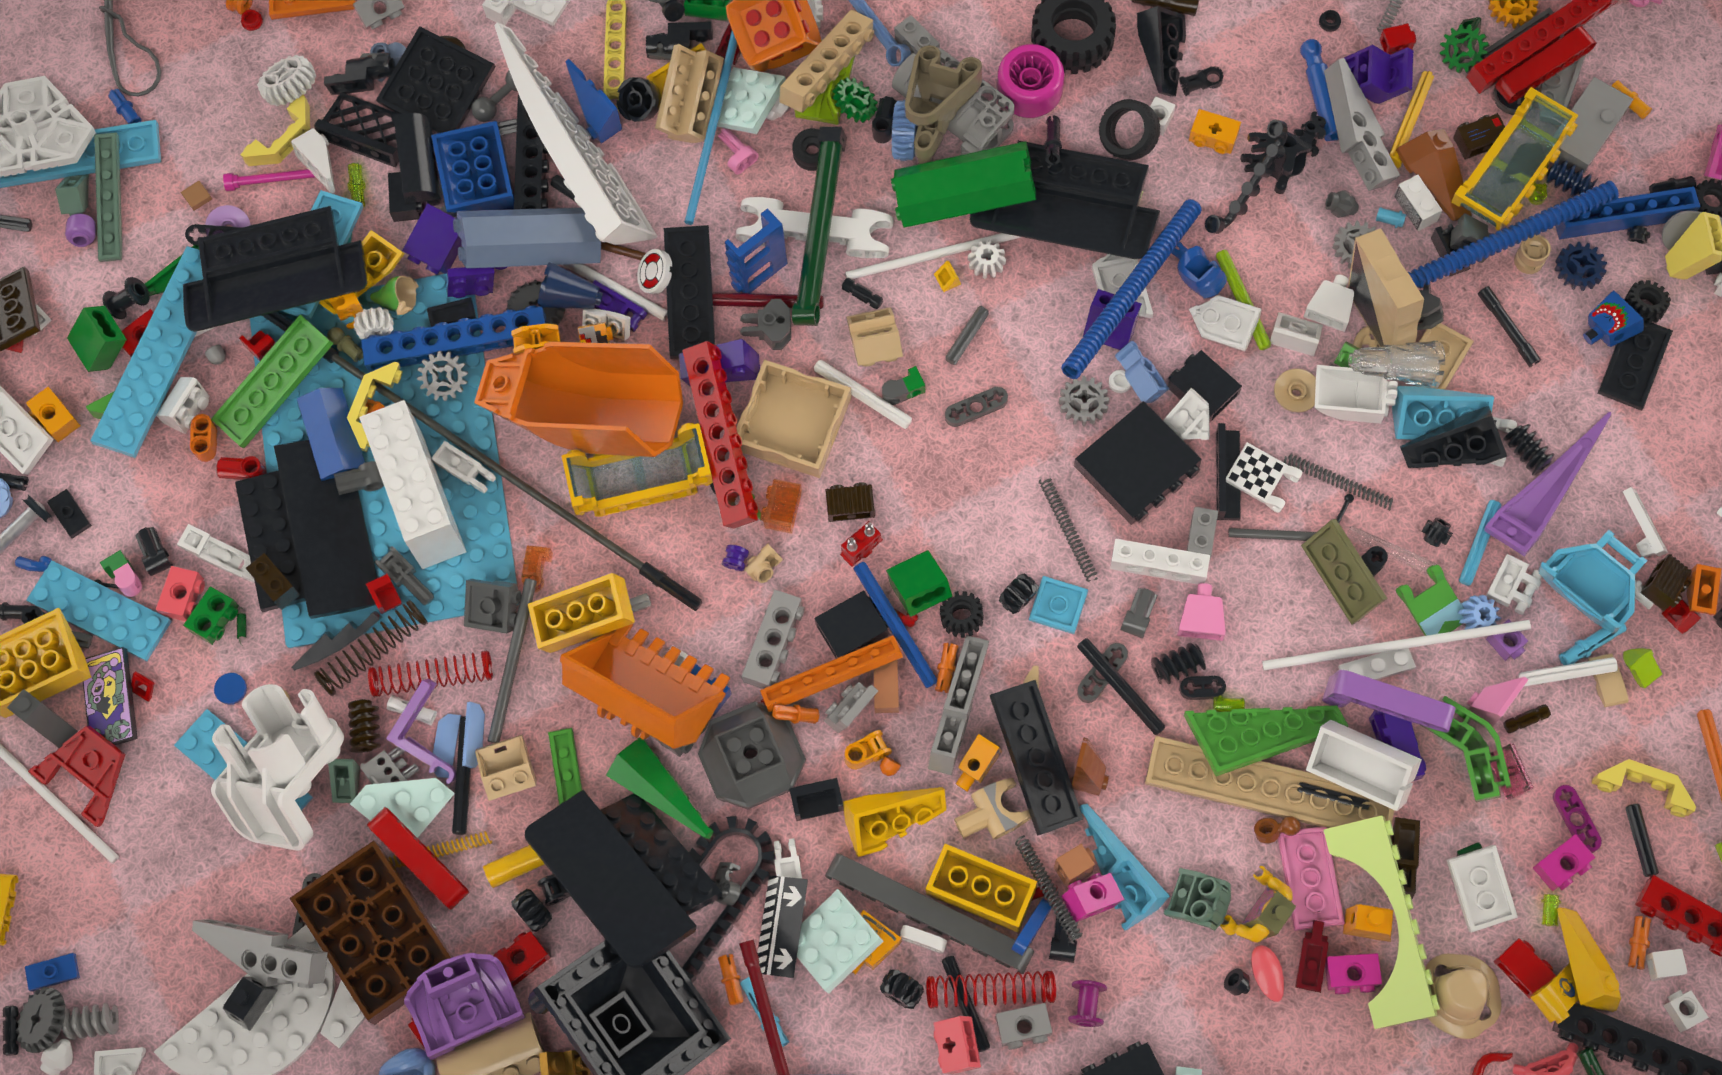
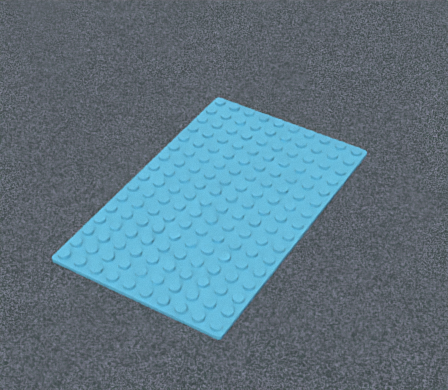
M447 273L414 279L419 287L416 288V305L413 310L404 315H397L396 312L388 310L394 322V330L391 332L411 331L413 328L420 326L431 327L427 308L469 297L472 298L476 318H478L475 295H466L463 298L447 297ZM384 285L371 287L357 298L363 309L368 310L371 307L386 309L370 299L371 293L379 291ZM318 304L312 319L308 321L326 337L327 332L331 328H341L345 336H351L352 341L362 348L361 340L363 339H359L354 328L348 329L346 327L348 323L354 321V317H348L346 320L340 321L337 314L334 315ZM279 311L293 322L298 317L287 312ZM263 316L250 318L252 337L258 331H262L265 335L268 334L276 343L285 333V331ZM478 330L473 334V336H480L481 332L480 330ZM456 334L450 340L456 341L460 335ZM431 339L428 345L435 344L438 339ZM409 343L405 349L413 348L415 343ZM338 345L331 346L339 352L340 357L365 374L369 373L364 365V358L355 362L346 353L337 349ZM392 347L385 348L383 353H389ZM483 352L459 356L457 362L459 364H466L462 371H468V375L463 376V379L468 382L467 384L460 385L463 388L462 393L457 390L455 391L457 397L454 399L451 395H448L447 401H444L442 396L438 400H434L435 394L432 393L427 396L428 389H420V386L424 383L417 380V377L422 375L418 368L425 367L423 363L401 367L400 370L403 373L399 383H394L393 388L384 386L500 465L493 414L474 403L485 368ZM254 356V362L256 367L260 361ZM321 358L262 427L267 473L279 470L274 450L275 445L309 440L297 398L318 388H342L350 411L361 380L335 362L330 363ZM436 361L434 363L438 366H445L448 362ZM454 368L453 377L458 381V372ZM428 371L427 377L431 384L433 382L432 374ZM446 371L437 372L440 375L438 378L440 381L443 379L448 381ZM440 386L437 390L447 391L451 388ZM375 391L371 399L381 402L385 407L394 404V402ZM414 417L422 431L431 458L442 443L446 441L482 464L485 469L496 477L494 482L488 481L480 473L475 477L477 481L487 487L488 490L484 494L475 489L471 484L467 485L434 463L466 553L422 569L403 539L385 486L371 492L364 489L358 490L377 578L385 574L375 564V561L382 559L390 551L389 548L393 546L414 567L416 572L413 575L434 595V598L429 604L423 605L403 584L398 587L392 581L402 604L383 614L379 612L375 604L374 606L352 612L311 619L308 615L306 601L289 605L282 610L286 646L294 648L315 644L328 631L335 637L351 621L359 627L374 611H377L382 618L365 632L367 634L375 633L372 629L373 627L378 632L385 631L380 621L389 630L395 629L388 616L400 627H405L395 610H398L411 625H414L402 606L405 604L408 607L406 604L408 600L415 604L428 622L464 616L466 580L468 579L489 582L498 580L517 584L502 476ZM370 447L367 452L362 451L365 463L375 461Z

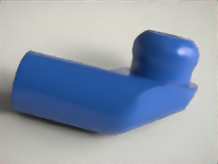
M19 556L15 560V566L27 571L44 572L52 559L41 556L38 562Z

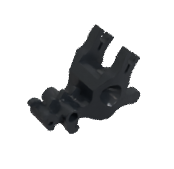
M1316 111L1311 113L1310 121L1302 124L1301 129H1295L1294 134L1288 132L1287 140L1283 146L1285 148V155L1281 159L1275 158L1271 164L1273 169L1271 176L1277 179L1274 191L1278 194H1284L1290 177L1299 175L1303 171L1306 155L1312 152L1311 156L1315 157L1319 153L1315 138L1323 139L1325 137L1326 131L1324 127L1326 121L1323 117L1316 116ZM1252 132L1248 134V142L1255 141L1258 143L1252 145L1251 152L1264 153L1259 155L1241 154V162L1250 163V165H1245V172H1254L1255 165L1261 163L1267 155L1266 149L1268 145L1274 144L1277 140L1271 138L1268 133Z

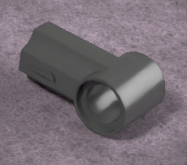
M375 461L363 463L358 469L334 474L339 495L362 489L371 492L379 490L384 486Z
M1138 588L1130 611H1127L1120 630L1143 639L1158 595L1146 588Z

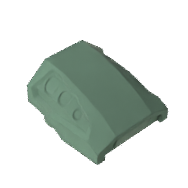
M1179 868L1178 873L1180 875L1164 915L1173 919L1198 924L1215 931L1223 923L1231 901V884L1226 880L1201 872Z

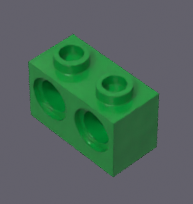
M210 586L183 626L192 634L213 645L215 640H220L224 635V627L228 621L234 620L237 616L239 605L234 599ZM225 603L222 610L216 611L218 605ZM211 623L208 630L202 631L205 624Z

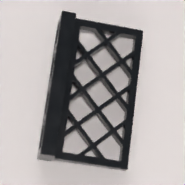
M341 92L322 120L318 119L314 124L315 130L319 134H323L331 144L395 168L399 162L397 148L387 144L389 141L396 140L395 133L384 136L382 131L394 127L393 115L399 113ZM343 100L353 104V107L340 109ZM367 108L370 109L373 113L371 115L360 117L358 111ZM356 113L357 119L345 122L343 116ZM388 116L391 117L392 121L380 125L378 118ZM341 117L342 123L335 125L329 123L331 119ZM372 120L376 121L377 126L364 128L363 123ZM358 124L362 128V130L356 132L348 130V127ZM378 131L381 134V137L377 139H371L367 136Z

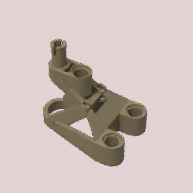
M932 45L921 47L914 57L905 100V115L910 122L918 126L914 140V153L918 158V164L931 162V157L942 142L943 135H945L950 121L954 119L957 111L978 91L982 83V63L979 59L975 57L964 58L956 69L942 66L940 50ZM917 84L921 98L914 97ZM930 98L940 99L943 102L941 104L931 102Z

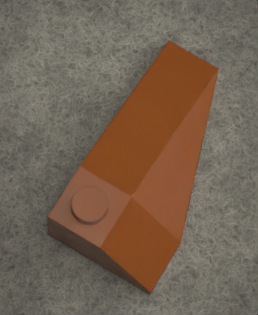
M1445 129L1427 131L1396 149L1407 171L1410 174L1414 172L1420 176L1426 187L1435 196V200L1452 221H1457L1464 213L1472 216L1471 209L1463 203L1458 207L1452 203L1455 192L1460 185L1463 186V179L1455 148Z
M1083 737L1072 787L1075 790L1099 796L1101 789L1106 790L1109 776L1105 775L1106 766L1090 740Z

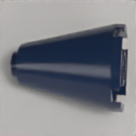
M549 262L544 272V275L547 276H545L544 281L541 283L538 297L539 307L595 309L596 305L600 306L603 293L599 292L600 287L554 263Z

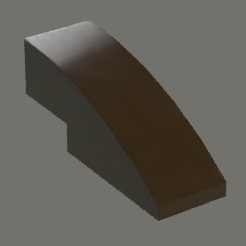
M1395 817L1392 845H1397L1400 854V859L1397 860L1399 870L1403 869L1406 876L1407 884L1403 885L1405 894H1410L1411 899H1413L1416 893V874L1419 866L1420 820Z

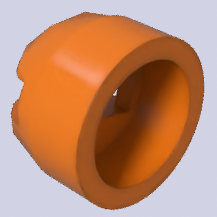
M884 756L880 764L881 772L886 776L895 775L901 767L900 763L888 756Z

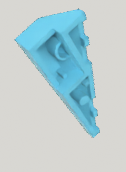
M1088 804L1080 805L1081 814L1083 813L1089 825V828L1085 829V833L1087 836H1093L1097 845V849L1093 853L1102 876L1108 873L1112 874L1125 899L1116 905L1115 909H1122L1126 922L1121 925L1126 931L1157 911L1170 896Z

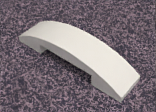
M190 524L187 525L177 543L179 547L222 570L255 583L252 575L246 570V567L251 564L248 554L211 537L210 534ZM244 560L243 567L241 569H238L241 562Z

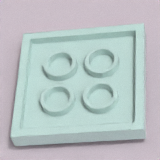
M733 67L730 72L717 127L757 134L780 96V86L786 80L785 76Z
M837 889L802 922L797 958L824 991L829 994L884 941L844 894Z

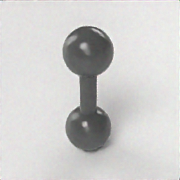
M509 70L505 77L506 84L491 98L480 97L473 102L472 114L478 121L488 122L492 120L496 115V104L512 90L517 91Z

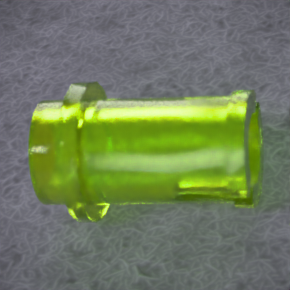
M1222 695L1218 698L1214 697L1213 710H1216V712H1231L1232 709H1245L1244 698H1223Z
M1544 894L1543 899H1541L1543 903L1541 925L1557 927V909L1561 901L1558 895Z

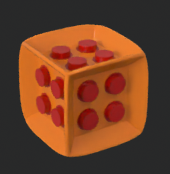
M733 0L726 5L731 29L745 61L752 70L765 72L767 69H775L810 54L821 42L820 32L807 0Z

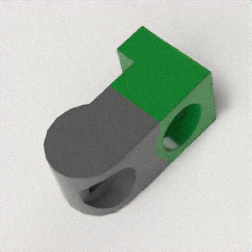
M917 366L908 369V376L899 380L886 381L882 386V399L892 405L925 393V383Z

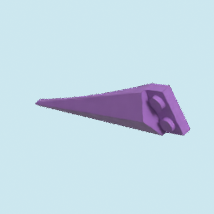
M1608 412L1551 466L1502 506L1487 523L1484 531L1525 557L1544 532L1611 417V412Z

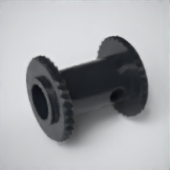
M128 277L125 280L124 289L118 293L107 291L103 294V305L106 306L112 317L119 320L125 319L127 317L126 309L135 303L141 306L148 304L150 300L149 291L138 278Z

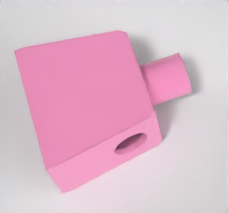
M1206 583L1198 584L1197 595L1188 594L1177 636L1223 641L1226 632L1222 598L1211 596L1212 585Z

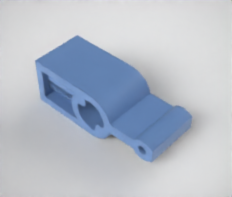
M1130 341L1115 355L1116 359L1125 369L1126 379L1141 402L1152 403L1169 390V387L1155 366L1142 355L1134 341Z

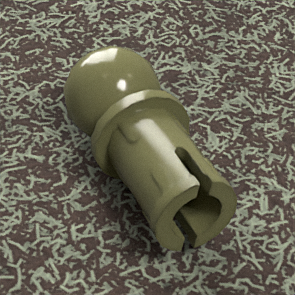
M333 327L327 332V338L334 343L333 345H338L337 349L346 353L355 362L363 358L362 348L352 341L351 336H345L341 328Z

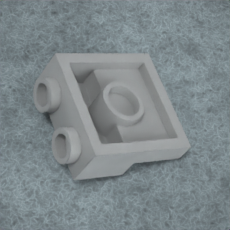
M860 682L854 686L849 684L840 694L844 698L838 704L834 702L826 710L825 713L828 716L824 722L834 731L840 733L852 723L878 690L872 685L866 688Z

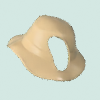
M1450 953L1441 954L1429 961L1425 970L1430 969L1434 982V984L1430 985L1432 995H1437L1440 1004V1010H1436L1438 1016L1428 1018L1432 1024L1445 1033L1462 1039L1478 1037L1484 1030L1495 1024L1500 1016L1502 1007L1500 987L1494 971L1484 961L1470 955ZM1438 965H1444L1448 969H1462L1440 977L1434 976ZM1486 1003L1491 1011V1015L1486 1019L1480 1020V1015Z

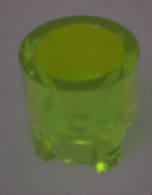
M1535 183L1536 189L1528 201L1533 205H1541L1548 195V186L1545 183Z

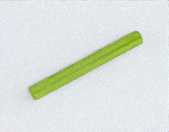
M1222 250L1217 252L1216 258L1227 277V282L1236 301L1253 306L1228 251ZM1259 318L1253 337L1258 348L1265 350L1271 347V341Z

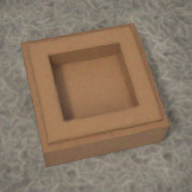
M200 181L180 192L193 211L212 200V197Z

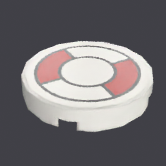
M652 249L643 256L637 272L638 284L643 292L659 294L668 286L672 274L669 272L670 266L672 267V261L668 253L663 250Z

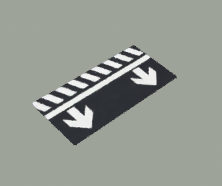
M769 876L758 946L759 965L764 975L794 978L808 879Z

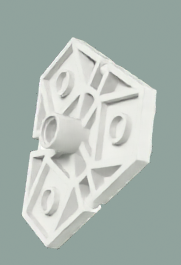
M45 76L5 83L0 90V178L2 176L17 175L18 173H27L28 170L38 171L78 162L94 134H96L93 126L72 104L68 103L62 93Z

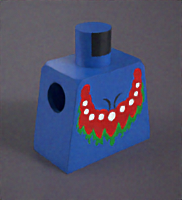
M1612 291L1588 315V326L1591 329L1585 332L1583 337L1590 345L1601 339L1607 346L1612 347L1644 330V318L1617 292Z

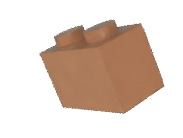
M1079 844L1056 859L1054 870L1068 889V885L1078 880L1082 881L1093 873L1094 861L1096 859L1088 847L1085 849L1082 844Z

